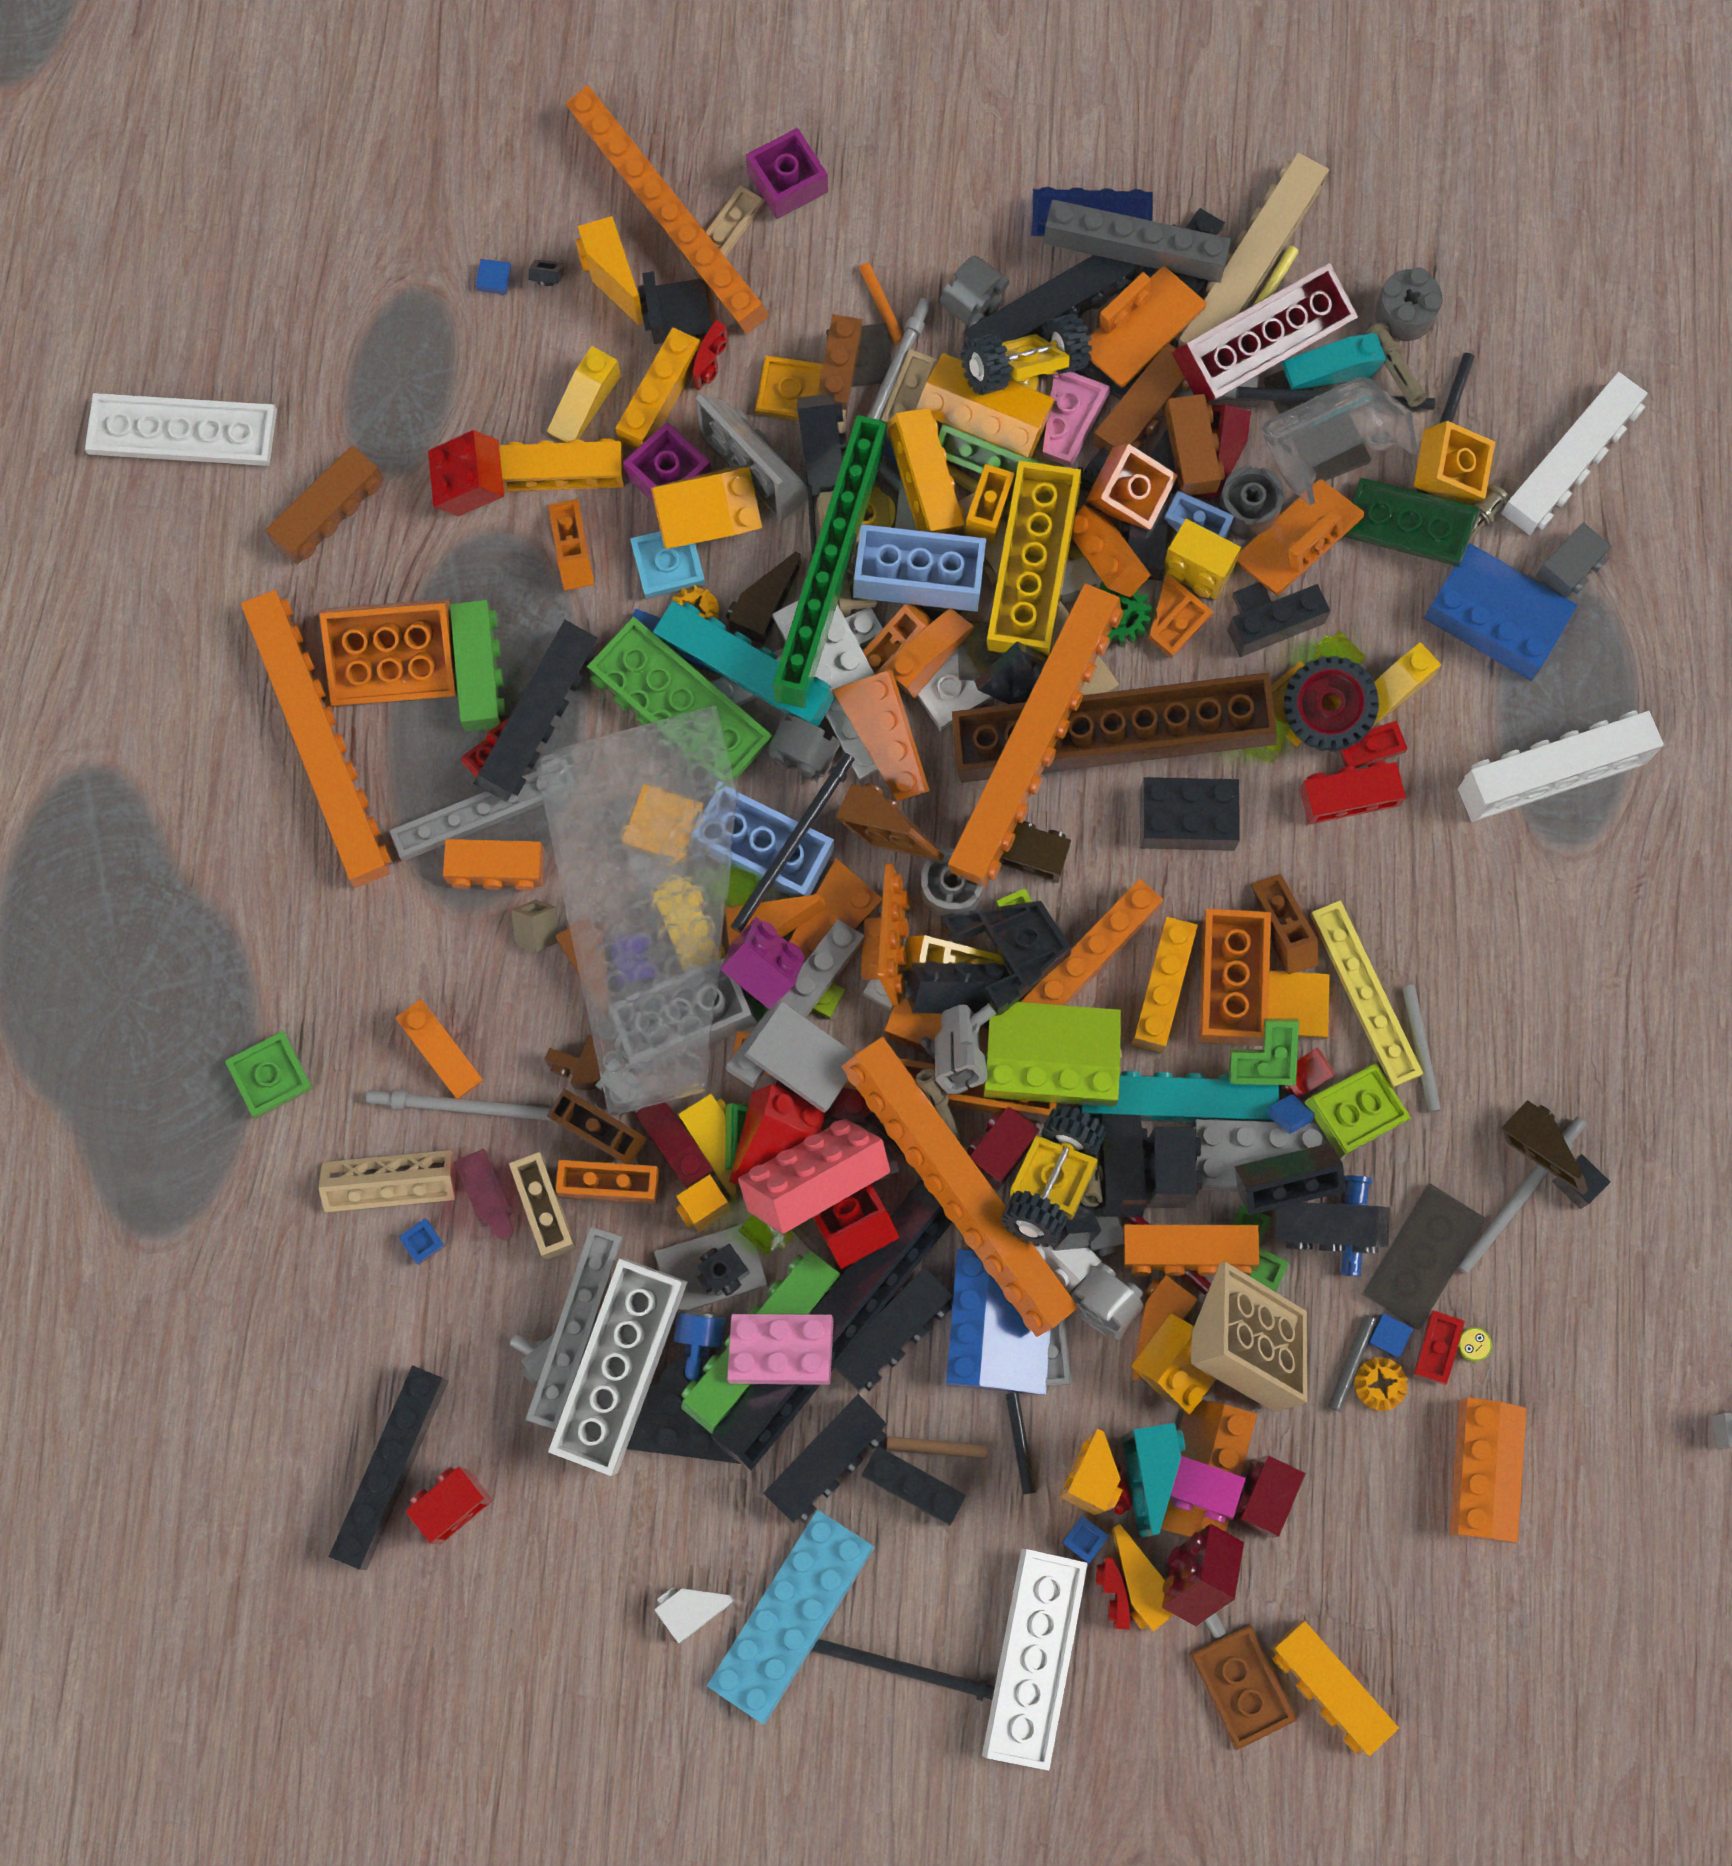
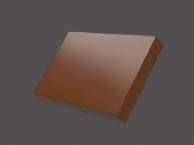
M1251 1624L1189 1653L1236 1751L1297 1721Z

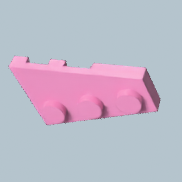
M1056 372L1053 374V387L1050 397L1055 398L1046 423L1043 456L1049 460L1072 467L1110 393V387L1073 372L1063 374Z

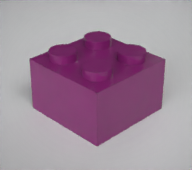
M798 127L746 154L747 173L776 219L828 193V174Z
M668 422L623 462L626 478L653 503L651 487L712 472L710 461Z
M755 917L732 941L720 970L771 1010L795 985L805 956L796 944L787 942L778 935L776 929L770 923L762 922L758 917Z

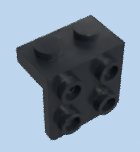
M654 271L642 273L644 285H638L640 303H647L648 312L642 313L645 331L651 330L654 344L664 343L672 327L695 338L703 337L707 334L712 324L703 280L694 279L656 285Z

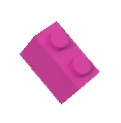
M1181 1456L1170 1498L1173 1499L1172 1505L1190 1512L1193 1506L1206 1511L1205 1517L1220 1523H1224L1226 1518L1233 1520L1246 1478Z

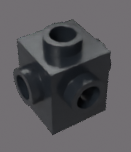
M729 1243L719 1251L714 1247L699 1258L702 1263L697 1267L701 1274L696 1278L707 1294L713 1290L717 1296L724 1293L727 1297L742 1286L740 1281L748 1276L750 1272ZM719 1268L726 1269L725 1274L722 1276H717L716 1271Z

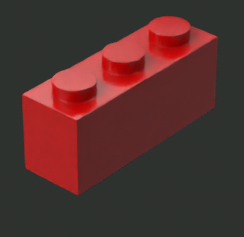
M1385 760L1368 764L1367 768L1358 770L1354 766L1345 767L1338 770L1337 774L1325 776V773L1312 774L1306 778L1307 780H1304L1299 789L1308 825L1399 807L1406 798L1397 762L1386 763Z

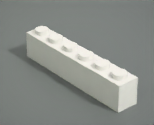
M1618 372L1511 497L1501 514L1530 536L1537 527L1543 530L1554 517L1550 513L1556 505L1562 508L1573 494L1569 491L1574 484L1580 486L1591 473L1587 468L1592 462L1598 465L1609 451L1606 448L1611 440L1617 443L1628 429L1624 424L1629 419L1634 422L1643 412L1645 406L1642 402L1648 393Z

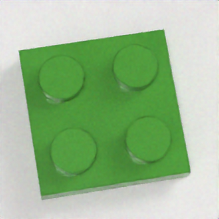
M284 1031L225 1060L254 1119L314 1089Z

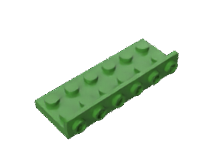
M634 616L587 666L592 675L590 681L603 692L607 688L615 695L612 699L624 711L630 708L638 715L635 718L637 722L647 731H650L652 728L661 735L658 739L669 750L673 751L675 748L684 755L681 759L692 770L701 769L707 775L704 779L715 790L719 788L720 784L733 789L732 783L773 738L766 729Z

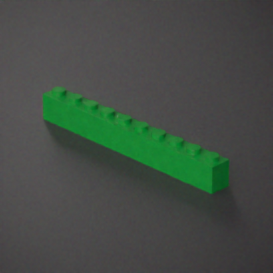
M860 415L856 417L773 681L775 702L800 708L806 707L887 444L886 421Z

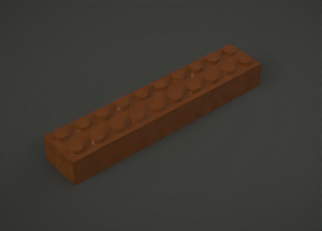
M1267 672L1083 695L1077 711L1072 710L1067 719L1070 721L1066 735L1063 739L1058 738L1054 746L1056 754L1052 764L1049 767L1045 766L1042 773L1277 745V729L1270 674ZM1026 702L951 711L957 773L961 783L989 780Z

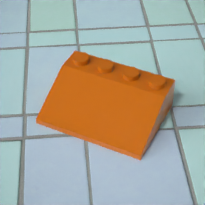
M449 598L325 608L319 613L331 706L456 696L454 645Z

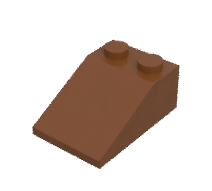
M866 783L865 786L851 784L836 816L838 820L869 846L942 862L944 855L899 810L900 805L882 795L883 790L870 783Z

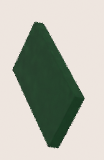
M1360 477L1351 502L1364 511V517L1343 537L1461 567L1480 513V507Z

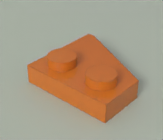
M1167 575L1148 640L1172 659L1212 617L1214 611L1172 576Z

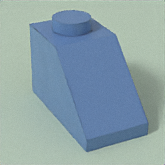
M1177 491L1164 519L1177 532L1185 519H1188L1226 539L1234 516Z

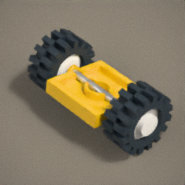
M1069 314L1047 320V324L1043 326L1045 331L1042 332L1041 337L1034 334L1003 342L1000 338L997 339V335L990 334L967 340L962 348L965 352L961 353V358L964 359V362L961 363L962 368L966 370L963 373L964 377L969 378L967 384L969 387H973L975 393L983 395L1006 388L1011 377L1016 381H1027L1031 377L1040 374H1054L1056 372L1063 374L1082 369L1089 364L1088 360H1091V355L1088 353L1092 351V345H1088L1091 337L1086 335L1088 328L1086 325L1082 326L1083 320L1077 318L1078 315Z
M1056 1106V1108L1051 1110L1042 1129V1136H1035L1011 1187V1198L1001 1217V1222L1003 1225H1006L1005 1229L1008 1232L1013 1231L1015 1237L1024 1238L1023 1241L1026 1243L1031 1241L1035 1246L1041 1244L1043 1247H1048L1049 1245L1052 1247L1057 1244L1067 1219H1073L1097 1166L1098 1159H1096V1155L1106 1135L1105 1127L1103 1124H1098V1119H1091L1089 1113L1085 1112L1082 1114L1080 1109L1075 1107L1071 1110L1069 1106H1064L1063 1108Z

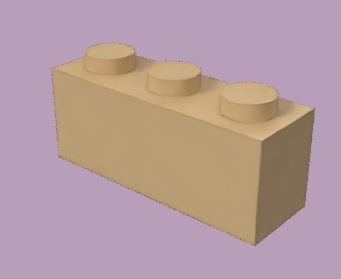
M538 1152L509 1163L541 1256L545 1260H549L577 1249L559 1197L555 1193L556 1189L543 1155Z

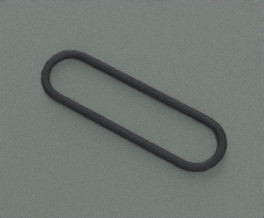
M807 478L810 541L812 554H814L817 544L814 496H812V486L808 484Z

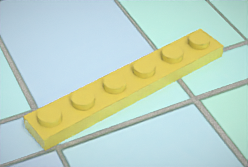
M1341 900L1311 912L1310 917L1391 1087H1397L1422 1076L1423 1072Z

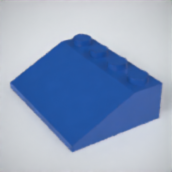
M1470 543L1461 567H1454L1423 619L1532 681L1578 605Z
M957 1249L946 1386L1046 1395L1047 1384H1045V1379H1047L1049 1358L1047 1354L1051 1330L1036 1337L1025 1326L1023 1318L1013 1304L1005 1298L1003 1290L995 1279L986 1272L977 1254L973 1250Z

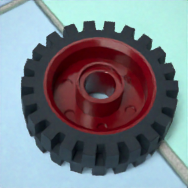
M1323 656L1317 660L1307 662L1305 666L1300 667L1295 675L1291 677L1284 695V712L1289 727L1300 741H1303L1311 748L1314 747L1321 751L1328 750L1334 752L1341 749L1345 750L1362 741L1371 731L1379 709L1377 688L1370 674L1358 663H1354L1348 658H1339V656ZM1330 696L1338 698L1340 701L1339 708L1335 711L1325 710L1322 707L1324 699Z

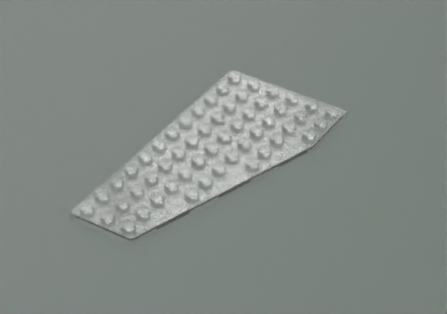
M716 705L541 753L536 762L607 1110L611 1116L706 1091L712 1019L721 960L720 947L731 869V846L736 804H738V791L719 710Z

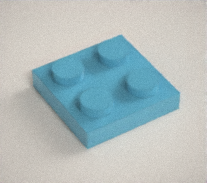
M661 531L630 538L645 599L680 591L682 588L688 589L694 585L700 586L705 584L695 543L664 549Z

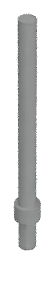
M921 298L913 316L908 318L903 329L905 334L867 417L879 420L909 349L912 348L916 337H920L925 326L923 321L931 306L929 300Z
M396 1089L393 1092L368 1090L366 1095V1103L391 1105L392 1109L406 1110V1107L553 1121L547 1117L551 1108L414 1095L408 1094L407 1090Z
M1575 1117L1562 1133L1570 1150L1573 1148L1572 1142L1586 1126V1123L1579 1117ZM1540 1165L1535 1167L1457 1265L1459 1270L1465 1274L1471 1271L1549 1171Z

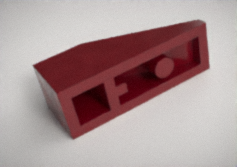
M1211 405L1213 423H1210L1212 433H1217L1219 450L1216 452L1218 462H1223L1225 477L1224 480H1221L1217 492L1192 495L1193 498L1218 499L1226 479L1234 469L1248 441L1251 411L1229 405Z
M662 1095L634 1113L685 1189H688L709 1174L711 1177L715 1176L713 1168Z

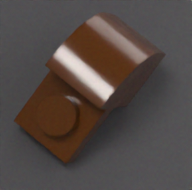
M588 1035L580 1058L549 1048L545 1061L551 1067L550 1071L556 1075L568 1078L569 1074H572L570 1083L574 1089L592 1090L596 1088L595 1085L615 1062L619 1061L622 1050L615 1043Z

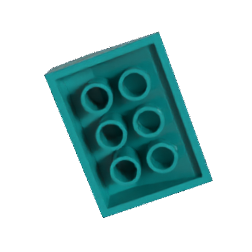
M1175 1423L1133 1429L1121 1437L1139 1538L1160 1534L1181 1461L1180 1452L1185 1451L1182 1430H1176Z

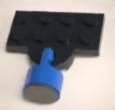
M680 1309V1312H676L673 1341L686 1343L684 1356L671 1362L666 1367L658 1384L650 1383L627 1449L741 1464L724 1452L711 1438L713 1433H710L681 1409L682 1402L685 1399L681 1394L693 1380L698 1383L706 1374L703 1368L709 1361L710 1348L722 1347L726 1320L722 1314Z

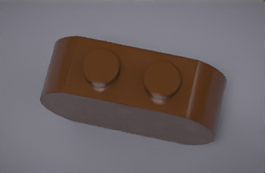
M563 1088L547 1115L553 1121L625 1164L633 1163L647 1139L644 1135Z

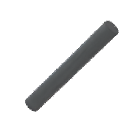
M1365 1315L1328 1405L1329 1408L1341 1412L1377 1322V1319Z

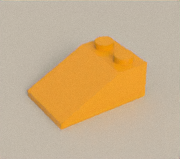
M613 216L577 226L580 238L575 239L583 272L589 270L592 282L638 325L643 324L639 294Z
M734 466L651 487L664 549L733 536L762 528L750 467Z

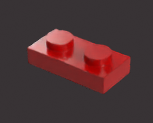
M1396 720L1372 728L1362 741L1348 749L1338 751L1345 767L1354 766L1357 769L1375 761L1385 760L1406 753L1408 748Z
M1434 1310L1430 1312L1413 1375L1442 1385L1448 1384L1465 1324L1464 1320Z

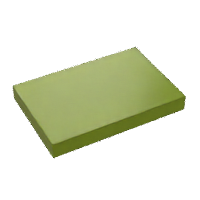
M1377 1063L1310 1097L1304 1102L1315 1113L1314 1119L1332 1144L1339 1158L1411 1119Z

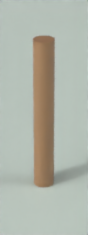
M888 1436L887 1450L987 1458L988 1445Z

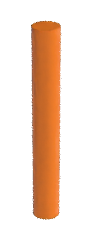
M869 262L863 263L859 267L861 274L894 344L899 345L904 336L871 264Z

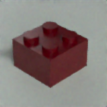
M1009 1106L1003 1113L999 1110L995 1112L986 1125L988 1126L985 1130L987 1132L986 1136L983 1139L977 1136L967 1150V1154L996 1191L1001 1188L1029 1151L1035 1136H1038L1040 1131L1039 1128Z
M1269 1455L1259 1458L1255 1462L1252 1461L1245 1475V1480L1249 1483L1246 1490L1241 1493L1232 1521L1268 1538L1279 1537L1306 1473Z
M1210 1523L1200 1532L1193 1533L1185 1543L1174 1547L1168 1558L1170 1568L1162 1588L1164 1593L1162 1608L1197 1626L1235 1600L1244 1542Z

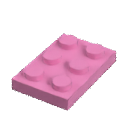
M732 1314L728 1382L730 1384L830 1385L833 1339L832 1315Z

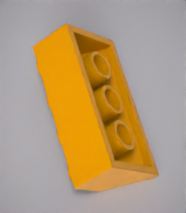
M942 353L925 384L916 410L930 408L932 417L937 421L1025 457H1032L1055 398L1011 380L1008 381L1009 385L1002 390L978 395V393L973 391V387H969L967 384L969 378L964 377L963 373L966 370L962 368L961 364L964 361Z
M1097 1428L1086 1437L1058 1496L1092 1515L1103 1513L1106 1510H1111V1508L1114 1509L1122 1493V1489L1117 1487L1121 1479L1104 1431Z

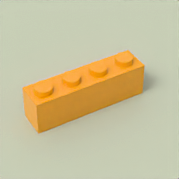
M672 327L616 426L618 441H621L622 445L636 451L663 426L693 373L695 358L700 347L699 339Z
M930 408L896 413L887 422V431L916 530L953 535L964 526V513L962 507L957 502L954 479L949 475L946 464V451L941 447L939 441L937 421L932 417Z
M604 438L598 442H584L583 440L574 439L567 443L539 441L537 444L509 442L506 445H499L504 492L624 487V453L621 441Z
M1166 917L1160 933L1131 1046L1162 1054L1166 1048L1197 924Z
M1299 1620L1270 1647L1276 1654L1272 1660L1285 1674L1291 1671L1299 1681L1295 1685L1297 1689L1309 1701L1314 1698L1322 1707L1319 1711L1320 1715L1332 1728L1336 1725L1340 1727L1346 1734L1342 1738L1343 1741L1356 1755L1361 1751L1363 1755L1370 1757L1399 1729L1306 1621Z

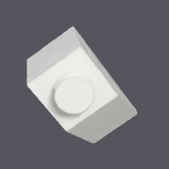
M673 1587L657 1599L660 1606L654 1610L676 1641L681 1643L735 1600L731 1595L683 1588L677 1592Z

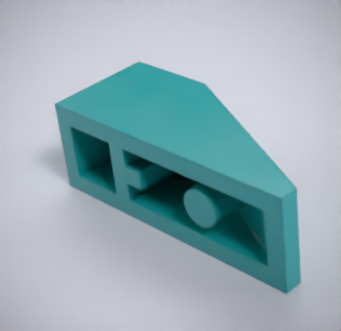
M1377 333L1350 336L1284 360L1282 366L1290 388L1293 390L1371 379L1385 362L1386 357Z

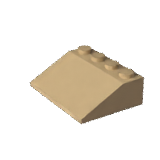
M1220 1263L1192 1331L1191 1365L1274 1412L1307 1403V1311L1229 1263Z

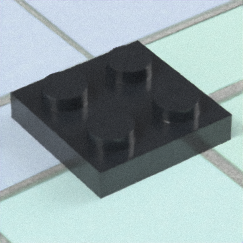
M1017 641L974 682L978 691L1007 704L1027 702L1049 656Z

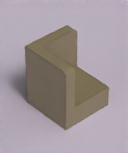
M533 900L511 909L514 940L517 946L538 952L558 943L555 937L559 934L557 907L539 900Z

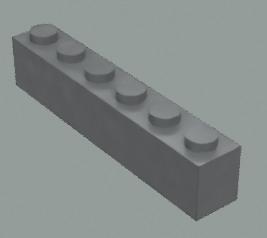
M1053 199L1044 236V244L1156 269L1165 266L1174 273L1219 283L1222 280L1231 238Z

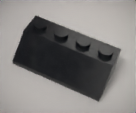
M857 1394L763 1494L794 1524L798 1520L804 1523L817 1510L813 1504L823 1494L828 1498L840 1486V1483L837 1481L839 1476L845 1470L851 1474L863 1462L864 1459L860 1454L868 1446L874 1450L884 1440L887 1434L883 1430L887 1427V1423Z

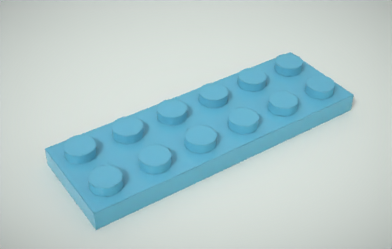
M817 1509L707 1684V1687L765 1725L875 1547Z

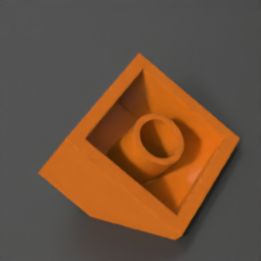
M1130 444L1115 446L1103 465L1086 502L1110 517L1146 530H1151L1178 475Z

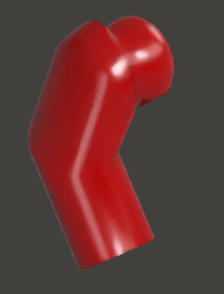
M1115 1463L1121 1479L1117 1487L1122 1489V1493L1114 1509L1111 1508V1510L1117 1515H1123L1126 1510L1129 1511L1132 1508L1133 1498L1127 1482L1125 1466Z

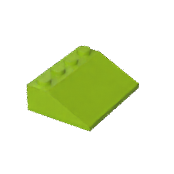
M1016 1002L999 1016L995 1014L989 1019L987 1080L984 1083V1097L1115 1107L1119 1095L1121 1010Z

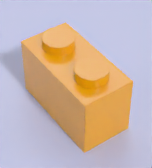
M987 464L984 465L966 518V535L986 538V541L995 543L1013 490L1014 472Z
M710 1174L676 1196L680 1203L679 1206L675 1207L679 1216L688 1229L694 1225L698 1233L731 1212L728 1201Z

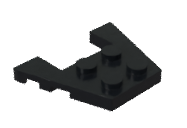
M1042 901L1000 906L998 911L983 913L979 909L969 911V915L954 917L953 913L941 916L944 928L956 944L986 932L1012 975L985 987V994L998 1016L1006 1012L1071 955V946Z

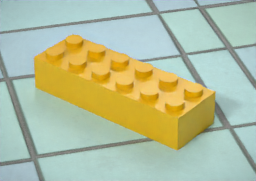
M1025 461L1018 462L987 636L988 651L1005 653L1018 641L1047 656L1050 655L1078 501L1081 469Z

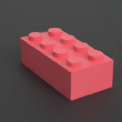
M845 1118L832 1123L824 1131L807 1137L797 1146L780 1152L770 1161L751 1168L748 1173L739 1177L738 1180L747 1211L784 1234L889 1174L891 1171L883 1140Z

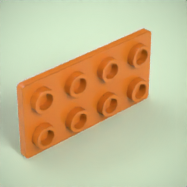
M1162 266L1151 278L1142 272L1100 312V327L1090 335L1091 340L1088 341V345H1092V351L1088 352L1091 355V361L1117 385L1124 387L1206 308V302L1165 266Z
M1319 479L1279 515L1277 521L1270 529L1258 534L1240 551L1236 563L1275 595H1279L1364 517V511L1324 480Z
M888 863L885 864L882 917L865 918L863 935L865 937L862 948L861 976L863 980L880 979L892 1005H899L900 994L905 992L902 965L907 963V952L903 942L904 937H908L909 933L905 910L910 909L909 891L903 888L901 874H897L893 864Z

